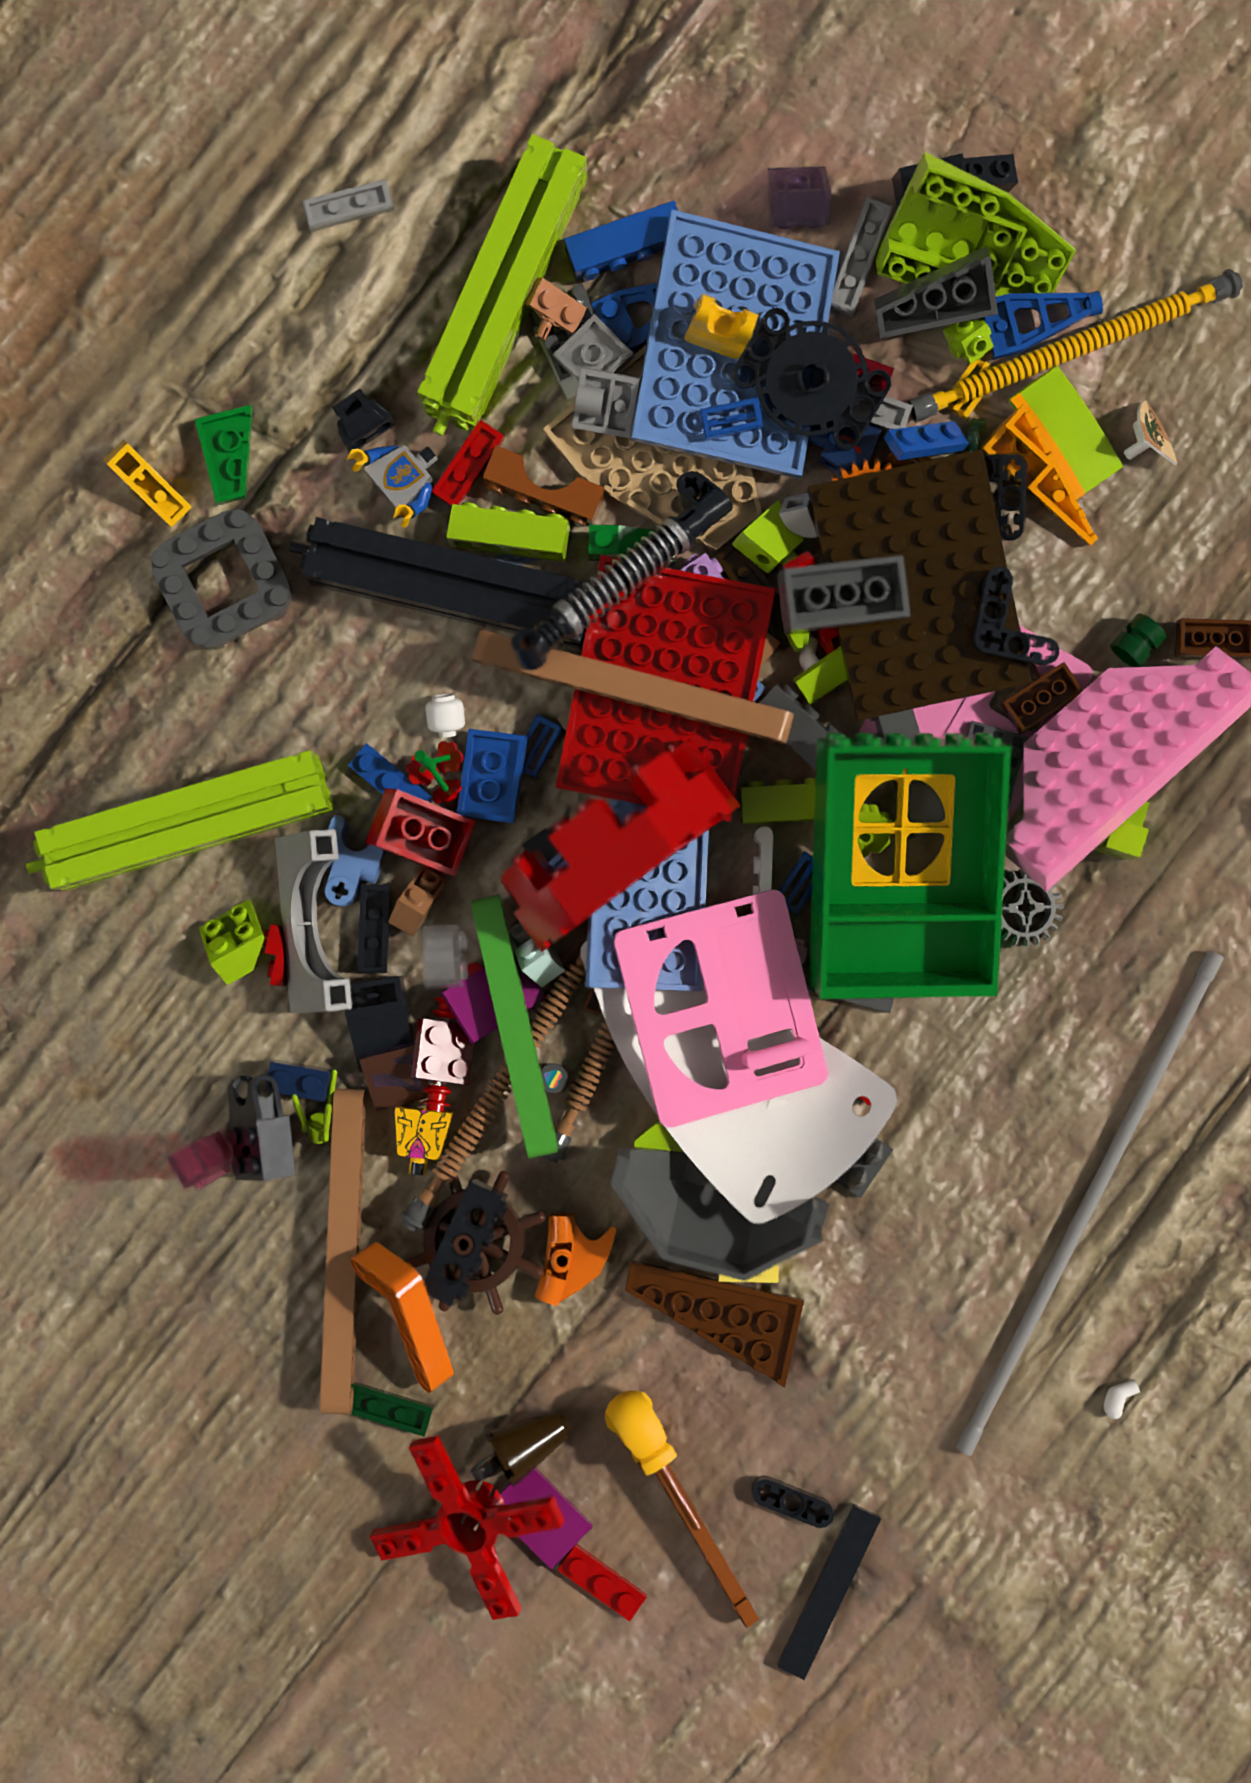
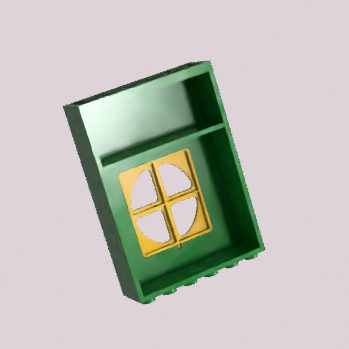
M826 733V738H817L809 984L820 999L998 996L1011 746L1001 742V738L993 737L991 733H974V738L963 737L961 733H945V738L933 737L934 734L915 733V738L904 737L902 733H886L885 738L874 737L872 733H856V738L844 737L842 733ZM887 780H896V819L893 822H860L858 818L859 812L868 795L881 783ZM912 780H921L936 792L945 812L943 821L909 822L907 817L909 783ZM865 833H892L895 835L894 872L891 875H882L868 865L859 849V835ZM911 833H942L944 841L932 863L915 875H907L905 872L907 836Z

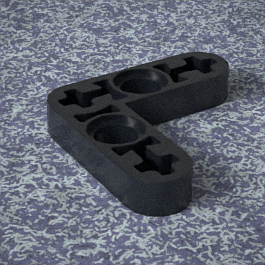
M983 453L985 460L991 464V472L988 475L989 482H998L997 520L1000 535L1004 540H1016L1024 533L1026 527L1027 462L1020 454ZM1011 459L1015 460V465H1020L1021 469L1015 472L1014 481L1021 480V485L1016 483L1004 485V480H1011V471L1005 469V465L1010 464ZM1015 489L1019 492L1020 501L1017 505L1012 506L1006 503L1004 495L1007 490ZM1004 510H1020V514H1014L1013 522L1015 525H1019V529H1016L1013 535L1010 534L1009 529H1004V525L1010 521V513L1004 515Z
M995 567L989 570L983 579L972 634L973 648L982 654L1040 666L1055 662L1060 654V648L1055 640L1004 629L1013 586V576L1005 567ZM998 573L1001 574V579L1005 580V584L999 586L997 595H1003V599L998 596H987L988 593L992 594L995 592L996 583L991 581V578L997 576ZM988 602H994L1000 608V614L996 619H991L985 614V606ZM988 632L989 638L999 640L1001 639V634H1003L1001 651L997 650L1000 644L991 643L985 648L984 642L980 641L979 637ZM1012 637L1019 638L1023 643V649L1019 654H1013L1008 649V642ZM1030 640L1033 641L1031 647L1041 648L1047 644V650L1051 651V655L1042 659L1041 653L1033 651L1030 652V657H1027L1030 650Z

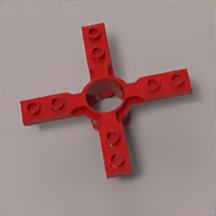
M438 1435L412 1440L408 1449L432 1498L440 1501L442 1506L438 1509L437 1516L374 1529L369 1537L381 1561L431 1552L434 1546L446 1544L454 1551L467 1556L471 1564L469 1573L492 1620L518 1616L522 1607L498 1560L494 1544L497 1541L498 1534L510 1538L562 1528L565 1519L554 1496L504 1504L503 1498L497 1490H495L491 1498L489 1497L494 1487L489 1482L483 1481L478 1491L475 1489L480 1481L469 1480L461 1483ZM468 1514L463 1524H461L460 1522L464 1515ZM479 1521L480 1524H479L477 1530L474 1531L473 1529L475 1528L477 1522Z

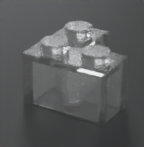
M459 925L422 926L424 986L427 989L463 987V980H468L467 962L464 961V954H469V937L466 936V932H463Z

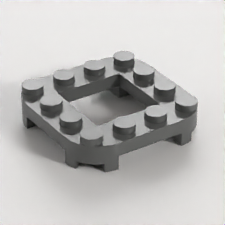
M228 510L219 513L168 539L151 556L154 578L182 633L189 641L201 648L214 650L225 648V644L274 619L280 620L286 615L285 612L291 603L292 585L264 534L263 528L251 515L243 510ZM235 542L260 591L209 617L186 573L185 567Z

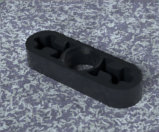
M766 1475L757 1477L752 1483L751 1491L753 1498L761 1506L817 1528H825L833 1521L834 1512L832 1506L825 1498ZM766 1484H769L770 1491L779 1495V1503H775L776 1497L774 1495L766 1494L765 1497H761L758 1488H764ZM790 1494H796L801 1499V1503L796 1509H788L784 1505L785 1498ZM806 1500H810L809 1506L815 1510H819L821 1506H824L827 1515H821L819 1519H816L815 1513L806 1509Z

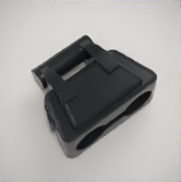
M360 388L332 406L335 414L340 417V420L337 421V427L343 444L349 453L353 449L362 448L395 425L391 414L375 400L370 399L368 401ZM361 403V406H359L349 414H345L346 411Z

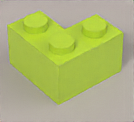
M1145 802L1093 850L1123 860L1141 858L1149 829L1143 827L1150 803Z

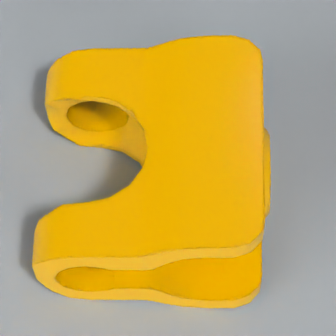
M702 293L694 303L696 313L685 332L684 340L733 359L740 358L752 337L758 314L746 309L741 312L728 310L718 306L715 303L716 298Z

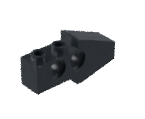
M962 153L940 158V160L1007 193L1018 183L1013 154L964 158ZM918 164L899 168L892 177L896 206H899Z

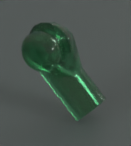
M974 417L968 421L965 438L969 444L966 446V452L981 449L979 433L987 431L985 418L980 417L976 419Z

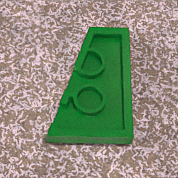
M251 404L194 419L214 498L218 506L247 498L253 415Z

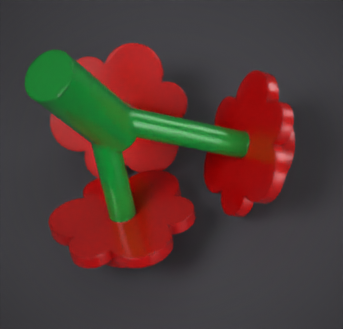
M439 742L435 758L430 757L423 750H418L411 758V763L406 765V771L410 773L408 779L411 784L419 785L421 783L424 786H429L432 780L435 779L439 788L433 791L434 797L432 799L435 804L442 801H452L462 790L459 779L444 781L439 774L438 767H436V764L440 763V769L443 773L457 772L459 770V764L463 761V754L460 750H457L455 742Z

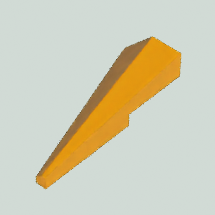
M1022 404L997 427L981 445L980 449H983L984 453H1015L1023 456L1027 462V491L1088 545L1092 546L1098 537L1086 519L1083 509L1079 506L1073 494L1074 492L1057 460L1048 448L1042 432L1033 420L1028 406ZM1011 459L1010 464L1005 465V469L1011 471L1012 478L1015 477V472L1021 469L1020 465H1015V460Z

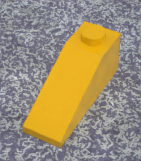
M124 439L103 459L171 527L192 508Z

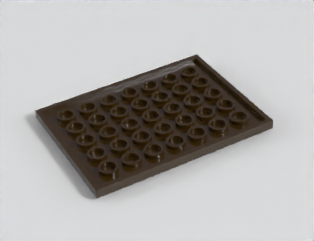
M983 449L807 487L823 564L902 555L904 559L910 617L900 621L837 628L856 721L1032 683L1028 663L977 652L972 645V634L985 574L995 567L1007 568ZM998 573L997 576L991 578V581L996 583L995 592L992 594L988 593L987 596H998L1003 599V595H997L999 586L1005 584V580H1002L1001 574ZM1011 591L1004 629L1021 632L1013 592ZM988 602L985 606V614L991 619H996L1000 614V608L996 603ZM986 632L985 635L979 637V640L984 642L985 648L991 643L1000 644L997 650L1001 651V642L1004 635L1001 634V639L995 640L989 638V633ZM1012 637L1008 642V649L1013 654H1019L1023 649V643L1019 638Z

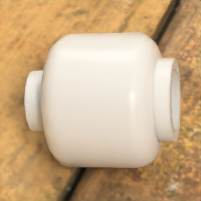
M455 694L432 696V701L425 705L428 729L432 732H438L440 738L456 736V730L463 728L465 725L463 702L455 698Z

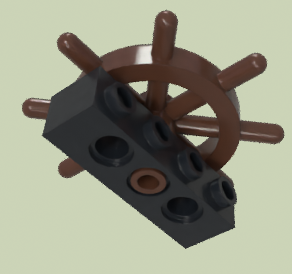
M505 1170L499 1172L493 1187L475 1179L469 1182L465 1191H463L458 1174L456 1177L450 1175L454 1179L452 1184L448 1183L452 1195L444 1199L435 1208L426 1222L427 1227L424 1230L423 1236L424 1253L410 1257L404 1262L414 1269L426 1264L430 1266L423 1283L427 1294L440 1301L438 1307L441 1311L449 1310L450 1307L458 1304L459 1301L463 1302L468 1293L485 1291L493 1314L500 1315L503 1312V1305L496 1286L506 1281L516 1269L534 1278H540L543 1275L541 1267L522 1258L525 1244L523 1229L544 1222L546 1216L542 1211H538L519 1218L513 1207L506 1201L508 1194L503 1192L510 1178L509 1172ZM457 1207L452 1221L445 1220V1217ZM476 1208H479L482 1211L476 1222L473 1213ZM497 1219L504 1220L505 1224L494 1227ZM439 1231H442L446 1234L439 1247ZM507 1235L510 1237L509 1251L491 1243L493 1240ZM485 1253L504 1262L501 1268L493 1275ZM451 1263L456 1264L454 1271L449 1268ZM479 1272L481 1279H470L471 1274L476 1275Z

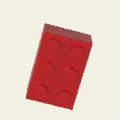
M385 788L365 844L439 873L456 876L476 821L398 789Z

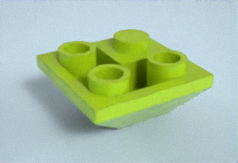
M248 899L199 927L209 963L227 985L254 970L265 938L253 904Z

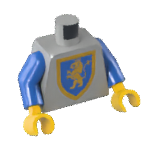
M396 445L377 447L365 451L361 449L351 450L346 460L355 459L357 461L351 469L354 472H358L363 465L366 466L364 470L367 476L395 508L392 518L395 519L397 516L404 518L401 524L402 527H407L410 519L416 517L427 508L432 494L433 480L426 469L438 460L428 446L415 456L405 445L401 447Z

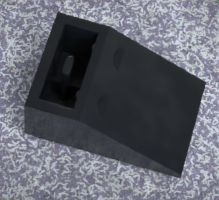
M403 975L350 984L352 1009H344L359 1072H363L359 1061L361 1059L415 1046ZM414 1054L394 1058L395 1064L413 1063Z

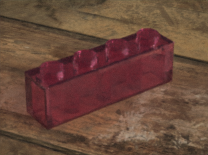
M217 1131L189 1144L167 1157V1160L184 1190L194 1186L197 1191L231 1171L229 1165L232 1162L233 1154L220 1132Z

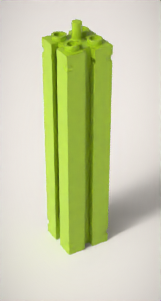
M534 134L531 135L527 144V150L524 151L425 373V380L421 382L417 391L419 399L422 400L421 404L423 409H425V413L437 419L432 431L433 433L443 436L450 419H453L451 424L462 431H468V428L473 430L481 416L484 415L530 311V308L525 305V301L536 278L545 277L578 203L580 193L586 185L587 171L585 169L587 167V160L585 156L567 148L561 150L554 147L553 142Z
M308 750L295 756L291 755L62 823L49 829L35 831L34 849L38 857L44 856V858L26 863V868L29 874L42 871L43 880L47 886L50 885V889L69 891L80 886L90 885L315 818L318 815L335 812L336 810L330 790L326 784V776L320 756Z

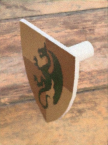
M1144 401L1139 405L1137 421L1133 423L1137 442L1125 449L1124 454L1127 459L1131 460L1151 447L1176 465L1177 460L1170 440L1157 415L1148 402Z

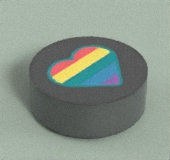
M550 1063L541 1069L546 1092L557 1093L565 1088L568 1074L563 1066L557 1063Z
M491 1454L480 1460L470 1472L477 1481H482L496 1472L500 1467V1463L496 1455Z

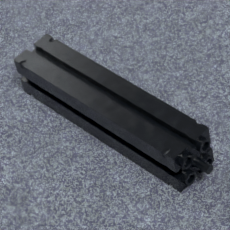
M319 517L315 518L314 525L310 524L307 531L306 540L311 542V545L291 541L289 546V552L302 555L299 569L302 571L303 577L308 579L311 586L325 587L332 591L512 634L524 628H534L536 624H540V621L546 619L549 615V610L556 603L560 602L561 599L571 604L568 594L578 598L575 592L576 588L581 589L585 593L583 582L593 587L591 582L577 581L574 578L336 521L330 522ZM587 620L582 621L581 624L587 626ZM582 628L583 632L573 640L566 639L560 645H567L571 648L582 650L586 628Z

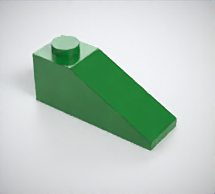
M589 524V561H600L601 555L619 558L620 554L627 555V548L634 549L635 542L641 544L642 537L649 538V531L656 532V530L621 525ZM671 560L670 563H676V560Z

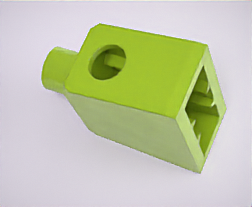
M778 500L732 542L736 549L768 573L779 563L784 565L798 557L793 550L804 540L802 536L793 533L784 525L779 514L782 505Z

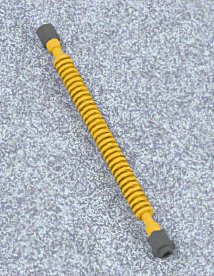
M1232 269L1224 270L1222 275L1210 279L1208 284L1198 287L1196 292L1187 295L1184 291H1180L1170 297H1165L1142 308L1118 316L1115 319H1110L1108 322L1105 321L1080 333L1078 332L1067 338L1060 339V341H1055L1053 344L1046 345V347L1043 346L1039 350H1033L1018 358H1013L983 372L973 374L970 378H963V381L958 380L956 381V388L947 392L941 390L934 394L929 392L908 400L907 403L913 405L910 412L911 418L917 423L936 415L937 411L947 408L949 403L960 399L965 404L969 400H975L976 397L980 398L997 389H1002L1010 384L1049 370L1054 366L1062 365L1087 353L1089 354L1107 345L1114 344V342H1119L1142 331L1166 323L1169 320H1174L1176 317L1179 318L1189 314L1191 306L1200 302L1206 304L1211 301L1216 303L1228 297L1234 299L1240 295V289L1243 287L1242 278L1239 273L1234 272Z

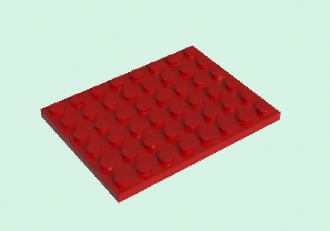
M601 555L598 571H602L607 575L605 565L612 567V560L619 561L620 559ZM663 567L662 571H656L654 577H649L647 583L641 582L640 588H634L633 594H627L625 600L619 599V604L617 606L612 605L611 611H604L603 617L597 616L595 623L590 622V627L586 628L581 656L754 702L775 588ZM621 591L618 595L624 597V592ZM613 597L611 602L616 603L617 598ZM608 602L603 605L606 609L610 607ZM599 608L596 610V613L601 615L602 609ZM591 614L589 619L594 620V614ZM574 689L555 788L647 806L628 781V778L634 774L631 769L645 759L651 762L666 752L668 746L681 738L683 742L692 739L735 798L747 735ZM732 813L721 821L730 822Z

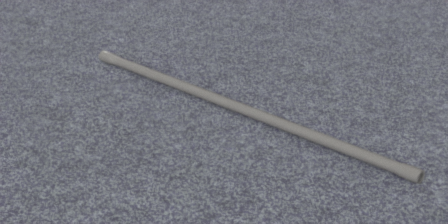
M1210 950L1207 951L1186 998L978 1407L955 1446L959 1451L971 1456L983 1434L986 1422L1200 1001L1222 964L1223 956Z

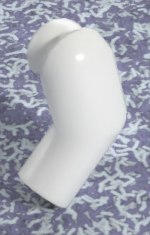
M809 637L808 645H803L800 653L799 663L804 671L820 661L815 655L818 643L816 638Z
M1135 1379L1108 1389L1104 1401V1411L1109 1418H1120L1123 1413L1125 1399L1140 1393Z

